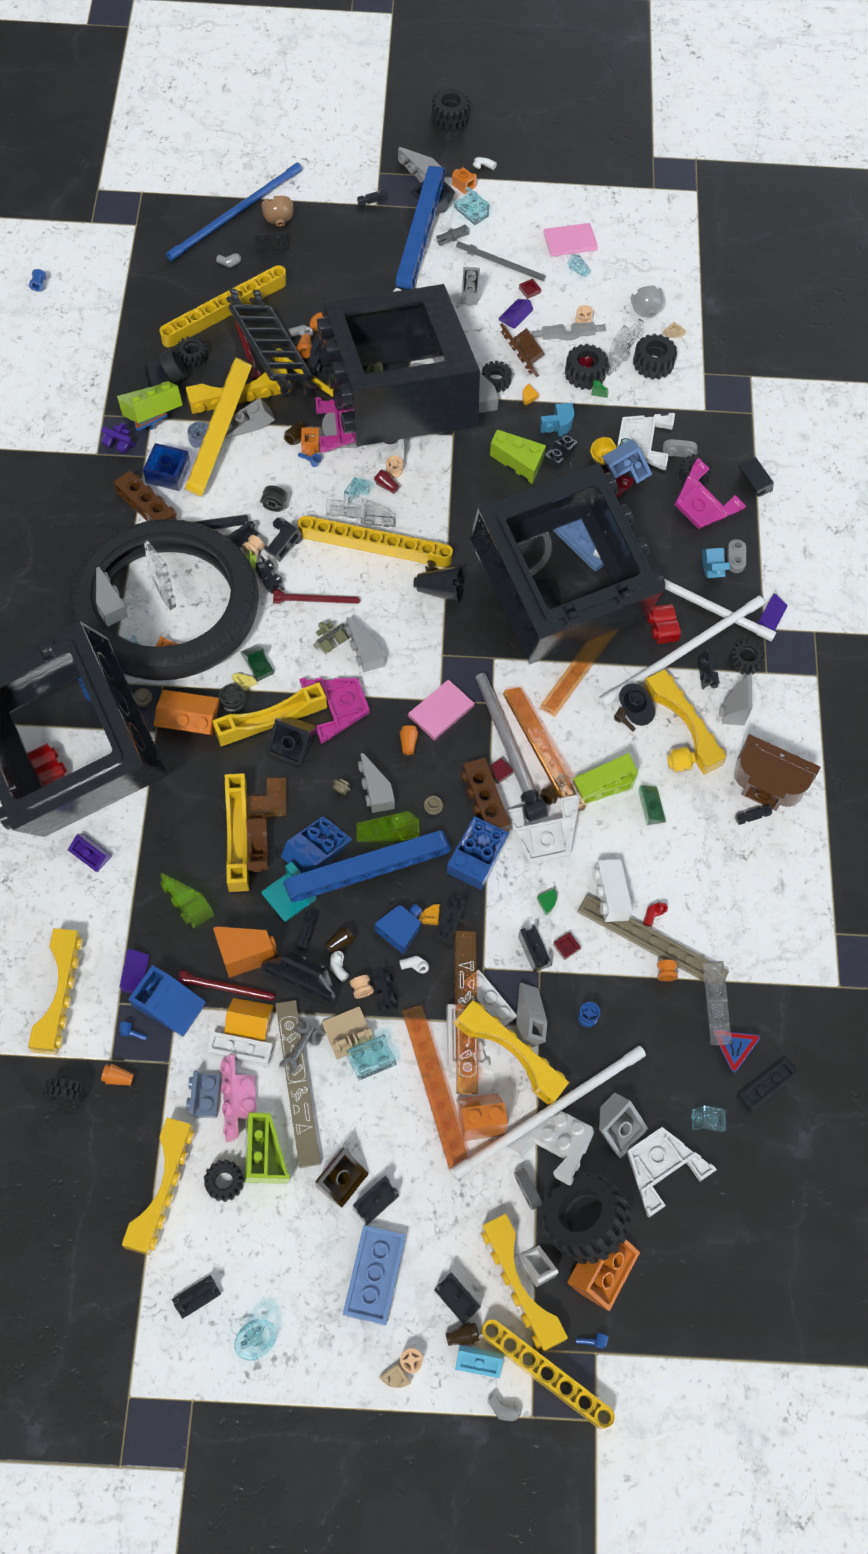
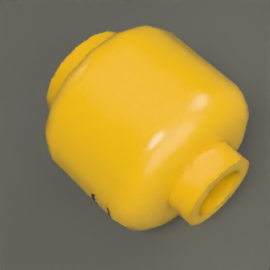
M688 747L672 749L669 755H667L669 770L672 769L675 773L690 771L693 763H696L695 754L690 752Z

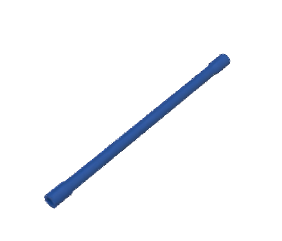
M296 162L286 169L285 172L203 229L166 252L167 258L173 261L182 255L184 251L283 182L301 172V165Z

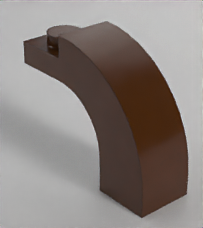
M266 813L247 814V870L253 872L268 870Z

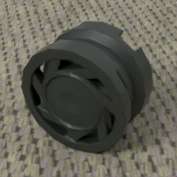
M269 485L264 488L260 503H263V507L269 511L280 512L284 509L288 496L282 488Z
M228 684L221 688L219 700L221 708L225 712L235 714L240 712L242 708L244 709L246 697L244 689L240 685Z

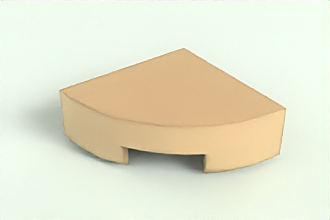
M673 322L663 330V335L670 338H680L686 334V330L676 322Z
M396 1364L380 1377L386 1385L394 1388H402L411 1384L399 1364Z

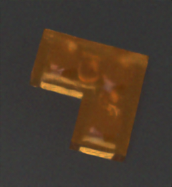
M267 778V796H247V814L266 813V816H286V778Z

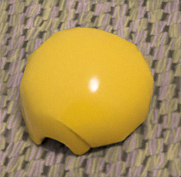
M601 437L592 443L590 452L596 463L606 465L602 456L616 449L617 446L611 438Z

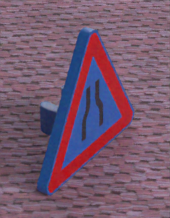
M162 413L141 423L134 421L136 430H145L149 425L152 430L156 422L167 417V413Z
M723 1031L714 1032V1037L731 1071L734 1073L737 1072L760 1040L759 1035Z

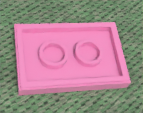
M590 223L547 228L543 232L551 257L596 251L598 248Z
M447 680L410 711L408 717L433 740H436L471 710L475 703L451 681Z

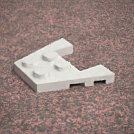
M669 413L668 416L654 414V417H644V415L623 417L617 448L633 439L640 447L647 463L666 470L668 454L651 451L655 427L672 430L675 413Z
M578 795L560 798L563 818L526 826L523 807L505 810L530 863L536 864L570 856L580 800Z
M559 1111L506 1146V1150L522 1159L533 1145L537 1144L565 1160L553 1172L554 1176L571 1186L574 1181V1173L580 1167V1159L586 1153L594 1130L592 1126Z
M663 1127L627 1151L644 1208L649 1218L666 1206L653 1188L658 1182L684 1164L690 1167L700 1182L717 1170L712 1164L704 1161L696 1152L694 1153L688 1149L684 1143Z

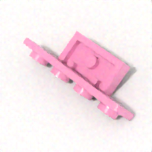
M230 1054L223 1058L220 1064L223 1079L221 1092L224 1099L222 1112L225 1119L223 1134L226 1142H232L239 1138L238 1119H246L249 1112L257 1113L255 1076L236 1075L235 1055Z

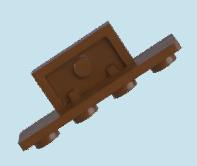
M501 323L500 326L503 329L500 331L505 339H510L508 344L513 351L517 350L519 352L517 357L522 363L526 362L525 368L529 374L534 373L537 378L539 374L532 364L545 353L527 328L513 338L503 323Z

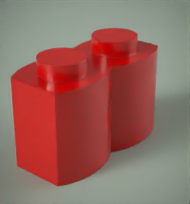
M673 605L654 606L647 617L648 623L652 625V638L656 639L657 644L679 641L681 631Z
M48 743L27 753L43 786L65 776L67 770L63 762L59 763L56 758L59 756L55 748H50Z

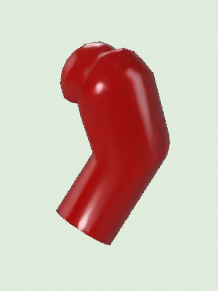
M658 902L648 906L643 925L652 927L654 918L668 911L667 904Z

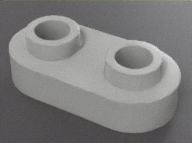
M666 440L663 443V453H667L668 456L687 457L690 455L691 457L692 454H697V444L692 441Z
M738 539L732 540L727 549V562H730L731 572L740 573L746 566V544Z

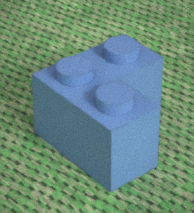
M633 439L602 456L608 470L615 479L628 471L636 483L652 475L640 447Z

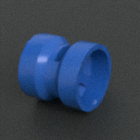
M586 1002L581 1006L578 1013V1021L582 1026L592 1027L597 1023L600 1016L598 1005L593 1002Z

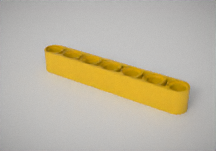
M490 1319L484 1323L481 1329V1336L489 1345L503 1353L506 1358L599 1429L608 1428L614 1423L615 1414L613 1410L498 1321ZM489 1325L495 1326L498 1331L497 1336L489 1337L485 1332L486 1327ZM507 1339L515 1342L516 1348L512 1352L504 1348V1341ZM526 1353L531 1354L534 1358V1364L531 1366L523 1363L522 1357ZM542 1368H549L552 1371L553 1377L551 1380L542 1378ZM562 1382H567L571 1386L569 1395H564L560 1391V1384ZM581 1396L587 1397L590 1401V1406L587 1410L579 1406V1398ZM600 1411H605L608 1414L609 1420L607 1424L599 1422L598 1413Z

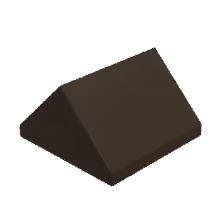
M342 1147L317 1178L315 1185L318 1190L342 1208L369 1173Z

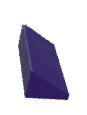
M517 299L498 318L499 321L515 329L533 311L530 300Z
M773 593L758 624L775 631L788 605Z
M83 833L76 834L68 848L70 853L95 872H99L112 857L110 852Z
M127 949L119 986L121 992H134L146 975L150 955Z

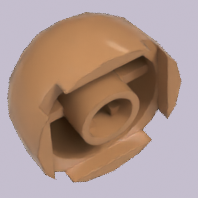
M273 196L274 200L270 201L269 198L265 199L261 204V208L267 222L281 227L291 220L294 206L293 201H290L289 197Z

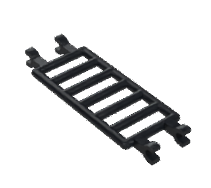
M230 289L231 297L226 298L227 302L231 303L228 308L269 379L277 381L280 386L281 395L289 397L288 389H293L294 386L288 381H300L305 396L312 397L311 389H316L317 387L315 383L311 382L313 375L270 305L264 304L261 292L253 290L254 298H250L249 301L254 305L242 304L237 289ZM238 311L267 312L269 316L240 315ZM244 322L274 323L276 328L247 327ZM251 334L281 335L283 339L253 338ZM258 345L288 346L290 351L260 350ZM265 357L295 358L297 362H267ZM272 369H301L304 374H274Z

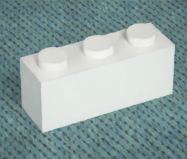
M621 859L598 860L592 874L593 879L597 882L596 894L597 897H600L601 901L600 912L602 915L604 914L605 922L628 921L633 910Z

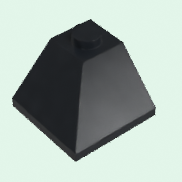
M276 718L266 754L301 767L313 744L317 726L301 720Z

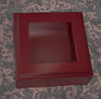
M533 278L519 284L520 291L527 299L541 293V288Z
M502 758L489 766L492 777L497 784H500L513 774V770Z
M570 932L553 942V946L564 960L581 950V946Z

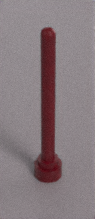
M236 322L235 325L247 361L252 365L250 380L252 382L263 375V373L257 369L249 343Z
M278 589L273 591V604H281L284 601L359 604L361 601L359 597L286 594Z
M183 969L180 970L178 982L185 987L194 984L270 1001L275 999V994L272 992L196 977L190 971Z

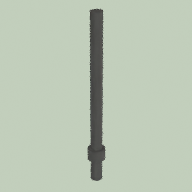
M460 241L456 244L457 248L467 251V254L473 256L475 254L543 282L546 279L544 274L480 250L475 245H467Z

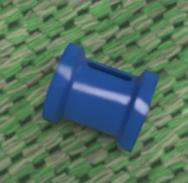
M34 269L32 271V280H30L28 285L29 288L36 292L42 291L44 287L43 282L46 280L47 274L41 269Z

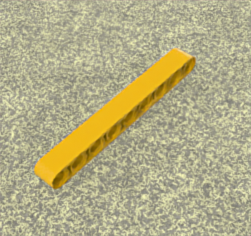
M274 266L233 289H237L242 304L251 305L249 299L254 298L253 290H259L263 299L285 287L286 270L282 266ZM227 291L161 326L160 336L162 344L165 347L175 346L179 341L181 342L182 338L186 340V336L190 338L231 316L232 314L228 308L231 303H228L226 300L227 297H231V293Z
M237 357L233 361L184 490L199 497L202 496L252 367L251 364Z
M301 516L298 519V530L301 532L303 539L428 564L427 561L432 560L435 562V566L444 568L449 567L452 563L453 549L447 544L311 516Z

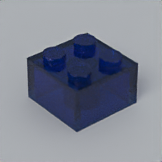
M155 443L143 468L145 482L179 491L190 466L188 451Z

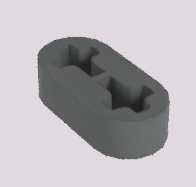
M525 1168L514 1172L517 1184L530 1209L534 1210L542 1206L541 1199Z

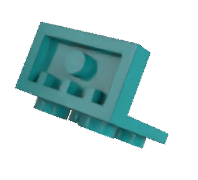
M292 862L285 866L286 874L262 891L264 898L284 922H287L317 900V897L313 896L301 901L291 902L283 882L289 877L301 874Z

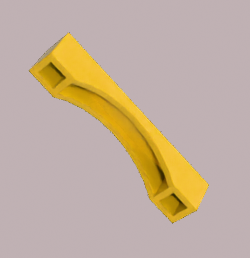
M272 369L274 374H288L286 369ZM265 372L256 380L244 385L238 404L281 394L280 386L277 381L270 380ZM205 384L186 387L187 399L192 414L215 409L223 388Z
M664 669L646 678L643 688L648 691L652 701L672 710L689 729L694 742L696 765L703 775L723 766L726 760L725 751L715 742L714 735L708 732L704 721L697 716L693 705L687 702L683 691L678 689L673 677Z
M318 682L300 689L288 699L267 709L247 714H229L212 721L214 731L222 747L273 728L276 718L296 720L326 709L327 700Z
M226 774L227 886L229 892L249 891V872L246 863L248 852L245 774Z
M53 928L49 948L57 964L58 985L54 1000L49 1009L32 1026L28 1048L32 1053L57 1055L58 1049L62 1047V1028L65 1029L67 1024L66 1008L69 1009L70 989H73L75 984L74 969L78 968V950H81L83 945V938H81L77 930Z
M472 1000L453 1024L468 1037L490 1040L508 1050L526 1071L532 1092L548 1106L555 1102L569 1084L564 1074L560 1071H555L549 1066V1062L545 1058L539 1057L533 1052V1048L530 1045L521 1042L517 1038L516 1033L510 1029L507 1030L497 1017L491 1016L485 1011L486 1009L482 1004Z
M166 1117L159 1137L165 1159L162 1183L149 1207L139 1217L129 1223L122 1242V1246L125 1249L149 1256L151 1251H155L159 1240L156 1237L159 1229L163 1228L166 1221V1216H164L166 1207H170L173 1200V1194H171L173 1187L177 1186L180 1180L181 1173H178L180 1166L185 1164L188 1152H186L187 1146L192 1144L195 1136L191 1124Z
M507 1214L482 1226L483 1232L480 1233L485 1245L489 1244L493 1251L490 1253L495 1265L499 1264L503 1272L500 1274L505 1286L509 1285L513 1292L510 1294L515 1307L519 1306L523 1313L520 1317L526 1328L530 1327L533 1333L531 1340L535 1348H540L543 1353L566 1341L568 1337L558 1317L537 1305L527 1294L520 1282L514 1262L516 1232Z

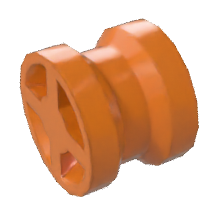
M661 960L657 962V968L659 969L657 974L658 980L674 981L678 979V974L675 972L677 968L676 961Z

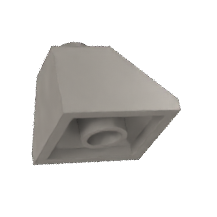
M747 675L725 699L723 706H720L719 717H722V724L745 726L752 710L751 675Z
M615 1092L600 1107L599 1130L617 1157L621 1159L648 1130V1127L632 1102Z

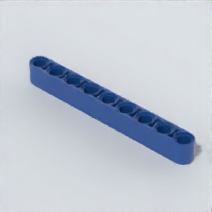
M428 166L397 273V288L414 289L445 181V167Z
M436 831L289 877L283 884L291 902H297L445 855L451 850V846L444 831Z

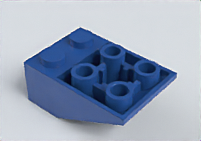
M322 816L286 842L281 858L287 863L292 862L301 873L329 865L352 841V838Z
M474 816L447 864V874L482 890L509 833Z
M153 965L129 997L132 1007L182 1037L185 1036L206 1005L203 999Z

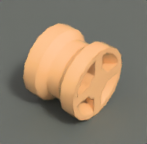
M587 305L579 306L575 322H591L592 308Z
M390 456L386 460V471L392 478L400 477L403 473V461L399 456Z
M251 535L248 538V542L242 545V549L247 555L249 550H251L252 554L257 556L258 551L262 550L265 545L259 537Z
M368 975L358 976L350 981L351 987L354 988V997L356 999L367 997L374 992L373 987L369 984L370 978Z
M409 1348L402 1353L400 1365L405 1372L410 1374L416 1373L422 1366L423 1358L418 1350Z

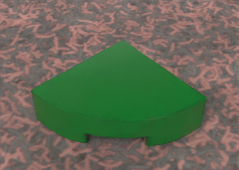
M594 380L591 395L608 398V388L601 385L600 381Z
M555 888L537 896V901L545 915H548L556 904L557 894Z

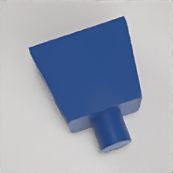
M413 904L408 911L399 905L375 923V932L404 955L421 928V922L417 918L423 911L416 904Z

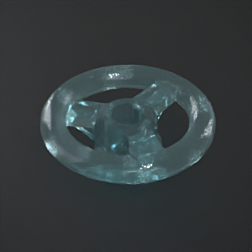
M255 1319L245 1324L235 1338L234 1348L236 1354L241 1359L247 1361L257 1360L265 1356L272 1349L276 1341L277 1331L274 1324L266 1319ZM265 1327L270 1331V1338L267 1344L262 1341L263 1338L261 1336ZM249 1346H257L261 1350L256 1353L249 1354L244 1352L242 1349H245Z

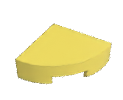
M241 673L231 675L235 684L240 685L244 690L257 685V681L252 676Z

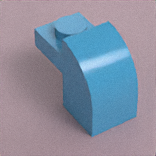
M573 403L555 404L554 415L541 416L540 432L550 433L557 431L558 437L567 434L572 428L574 419Z
M724 548L702 549V563L705 576L707 578L725 577V570H730V562H725Z

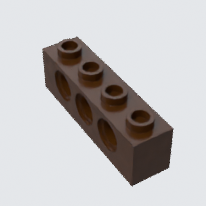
M129 470L114 481L116 493L146 521L177 520L175 509L167 506L161 496H157L149 485L146 486L139 475H135Z
M486 758L464 763L461 778L463 782L467 783V794L469 799H473L475 815H479L481 820L509 832L510 822ZM480 780L482 781V783L477 784L474 781ZM485 796L488 800H482L480 797ZM492 813V814H494L495 816H494V817H488L486 814Z

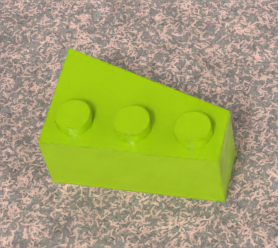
M163 382L160 385L117 396L122 415L136 423H141L183 405L178 386L171 382Z
M497 430L491 442L490 456L506 467L510 466L516 470L515 473L518 475L522 474L528 479V482L533 484L544 459L546 445Z
M627 753L593 770L577 775L573 778L571 787L574 794L579 796V805L582 806L633 789L638 771L630 754Z
M249 1112L246 1118L244 1183L288 1184L290 1176L285 1166L271 1114Z

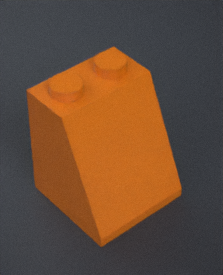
M229 927L213 928L229 978L259 968L263 961L275 958L274 955L277 954L273 936H268L267 930Z
M498 1093L456 1099L463 1141L505 1135L508 1121L505 1103Z

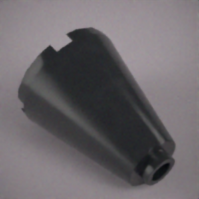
M461 566L418 573L417 577H414L413 585L418 592L453 602H461L464 589H462V583H464V571Z

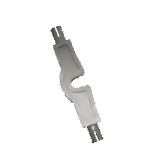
M594 322L572 323L571 331H567L563 324L543 326L542 330L532 331L533 338L542 337L543 340H574L581 336L595 335V332L605 331L606 327L605 324L595 325Z

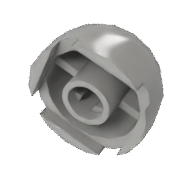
M654 285L639 288L637 290L638 293L635 295L633 293L630 298L634 311L643 317L650 318L655 316L664 304L662 288L656 289Z

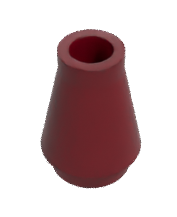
M383 469L374 477L376 485L392 494H395L400 488L391 475Z

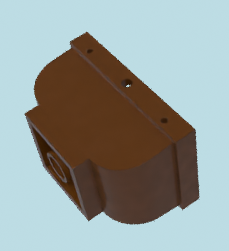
M749 734L738 756L739 760L734 769V777L736 782L744 788L742 796L762 805L768 804L772 810L777 811L780 805L791 807L798 804L813 783L821 767Z

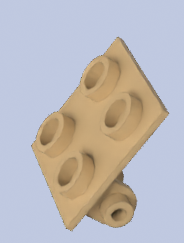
M360 1007L321 1022L336 1059L375 1044L372 1031L368 1028Z

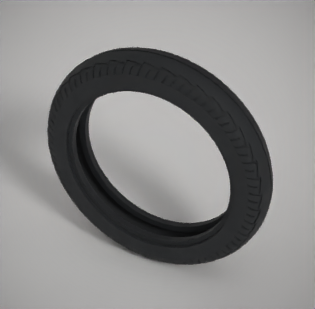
M162 519L146 521L115 532L100 542L86 556L72 582L70 615L73 624L81 621L109 639L125 675L157 681L181 679L202 673L216 666L229 657L242 644L256 618L259 602L258 583L254 570L245 554L235 543L218 531L202 524L185 520ZM177 552L193 555L207 561L224 576L231 589L225 612L207 632L182 644L152 647L130 642L114 633L105 624L98 612L96 604L97 567H100L103 573L106 572L111 579L121 568L136 559L156 553Z

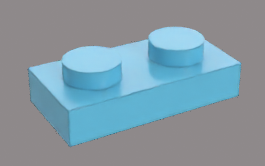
M459 1345L455 1370L500 1378L504 1354Z

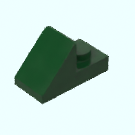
M256 644L241 651L242 657L257 682L274 674L261 646Z

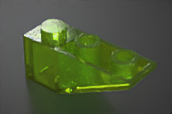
M409 811L356 823L357 842L404 841L419 837V819Z
M163 873L160 874L162 889L165 893L169 892L172 898L170 900L176 909L178 907L183 913L180 915L186 924L190 923L195 928L214 916L212 908L202 893Z

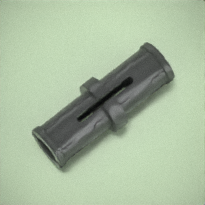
M464 224L461 227L451 228L448 232L437 235L436 239H440L437 240V243L441 246L450 241H457V238L469 234V231H465L468 230V227Z

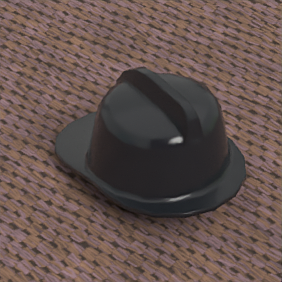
M631 683L625 685L619 693V701L627 712V717L636 725H648L655 717V707L648 691L639 684Z

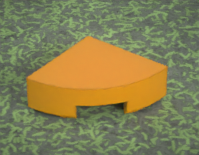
M530 384L526 385L523 390L522 400L524 405L526 406L539 399L538 392Z
M440 904L431 905L420 914L418 920L421 924L438 925Z

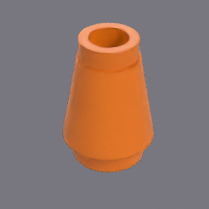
M303 334L297 345V350L302 358L310 357L312 342L309 334Z
M403 726L400 731L402 750L405 755L414 754L418 731L415 726Z
M112 1063L111 1065L106 1064L101 1081L106 1082L105 1084L131 1086L134 1074Z

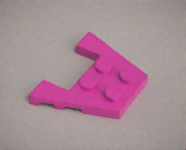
M316 397L317 414L335 413L337 435L319 436L321 453L355 442L353 434H344L340 414L345 412V410L336 411L334 400L328 402Z
M699 458L694 462L674 505L698 529H701L742 511L746 505L735 495L723 506L698 481L709 470Z
M316 678V680L299 679L301 688L319 682L326 696L334 721L317 725L316 731L321 744L369 714V707L358 678H334V680H323V678Z

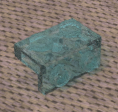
M470 187L466 188L465 196L454 202V208L473 225L489 217V203Z
M385 1035L347 1050L350 1065L358 1081L397 1065Z

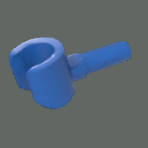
M300 452L298 453V457L310 461L312 467H317L318 462H321L319 454L307 456Z
M120 1023L119 1032L122 1036H134L146 1041V1035L131 1030V1023Z
M597 1333L595 1340L576 1338V1344L594 1345L600 1349H604L608 1342V1336Z

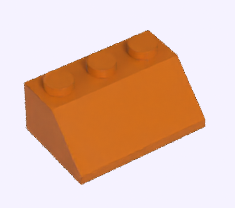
M163 690L156 707L153 726L214 736L212 721L217 718L220 698Z
M627 1240L624 1244L618 1246L619 1250L615 1254L612 1252L608 1255L609 1258L604 1261L598 1259V1263L590 1264L588 1261L587 1264L577 1263L567 1283L584 1297L610 1311L640 1254Z

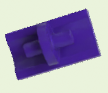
M120 423L119 426L114 425L113 430L103 427L101 430L104 434L101 443L111 448L114 441H118L115 449L121 453L126 454L129 447L134 448L136 444L128 437L130 431L127 430V424Z

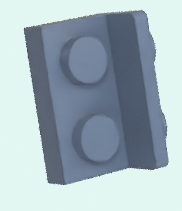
M193 1071V1077H189L188 1088L191 1090V1098L187 1097L186 1110H189L191 1117L217 1118L220 1075L199 1074L198 1071Z

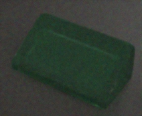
M641 785L638 792L646 824L665 823L666 819L657 787Z

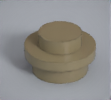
M139 689L133 695L137 705L141 707L148 706L152 701V693L148 689Z
M343 779L333 781L334 785L332 788L339 793L346 795L347 792H350L351 789L348 787V782Z
M430 796L424 802V809L428 814H439L443 809V802L437 796Z

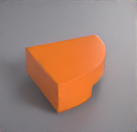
M321 312L314 315L310 321V328H312L313 332L318 331L317 318H323Z

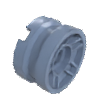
M198 421L188 427V440L193 448H200L209 426L207 423Z

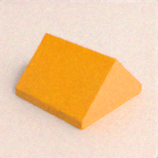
M233 998L226 1013L224 1034L265 1042L274 1006Z

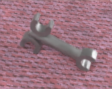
M304 1017L299 1019L303 1024V1029L298 1026L293 1028L296 1033H303L290 1056L281 1060L279 1064L280 1067H285L286 1063H289V1074L296 1071V1060L307 1042L309 1041L311 1045L317 1046L320 1043L315 1039V1035L317 1034L319 1037L325 1036L322 1030H315L310 1025L309 1020Z

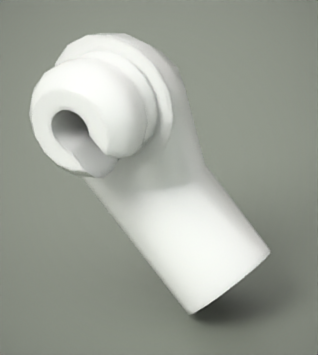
M476 157L473 166L480 169L481 165H484L494 170L497 163L488 158Z
M335 951L331 955L329 968L341 982H344L349 977V974L342 968L344 954L341 951Z
M419 956L399 960L401 970L413 968L423 974L429 969L428 963Z

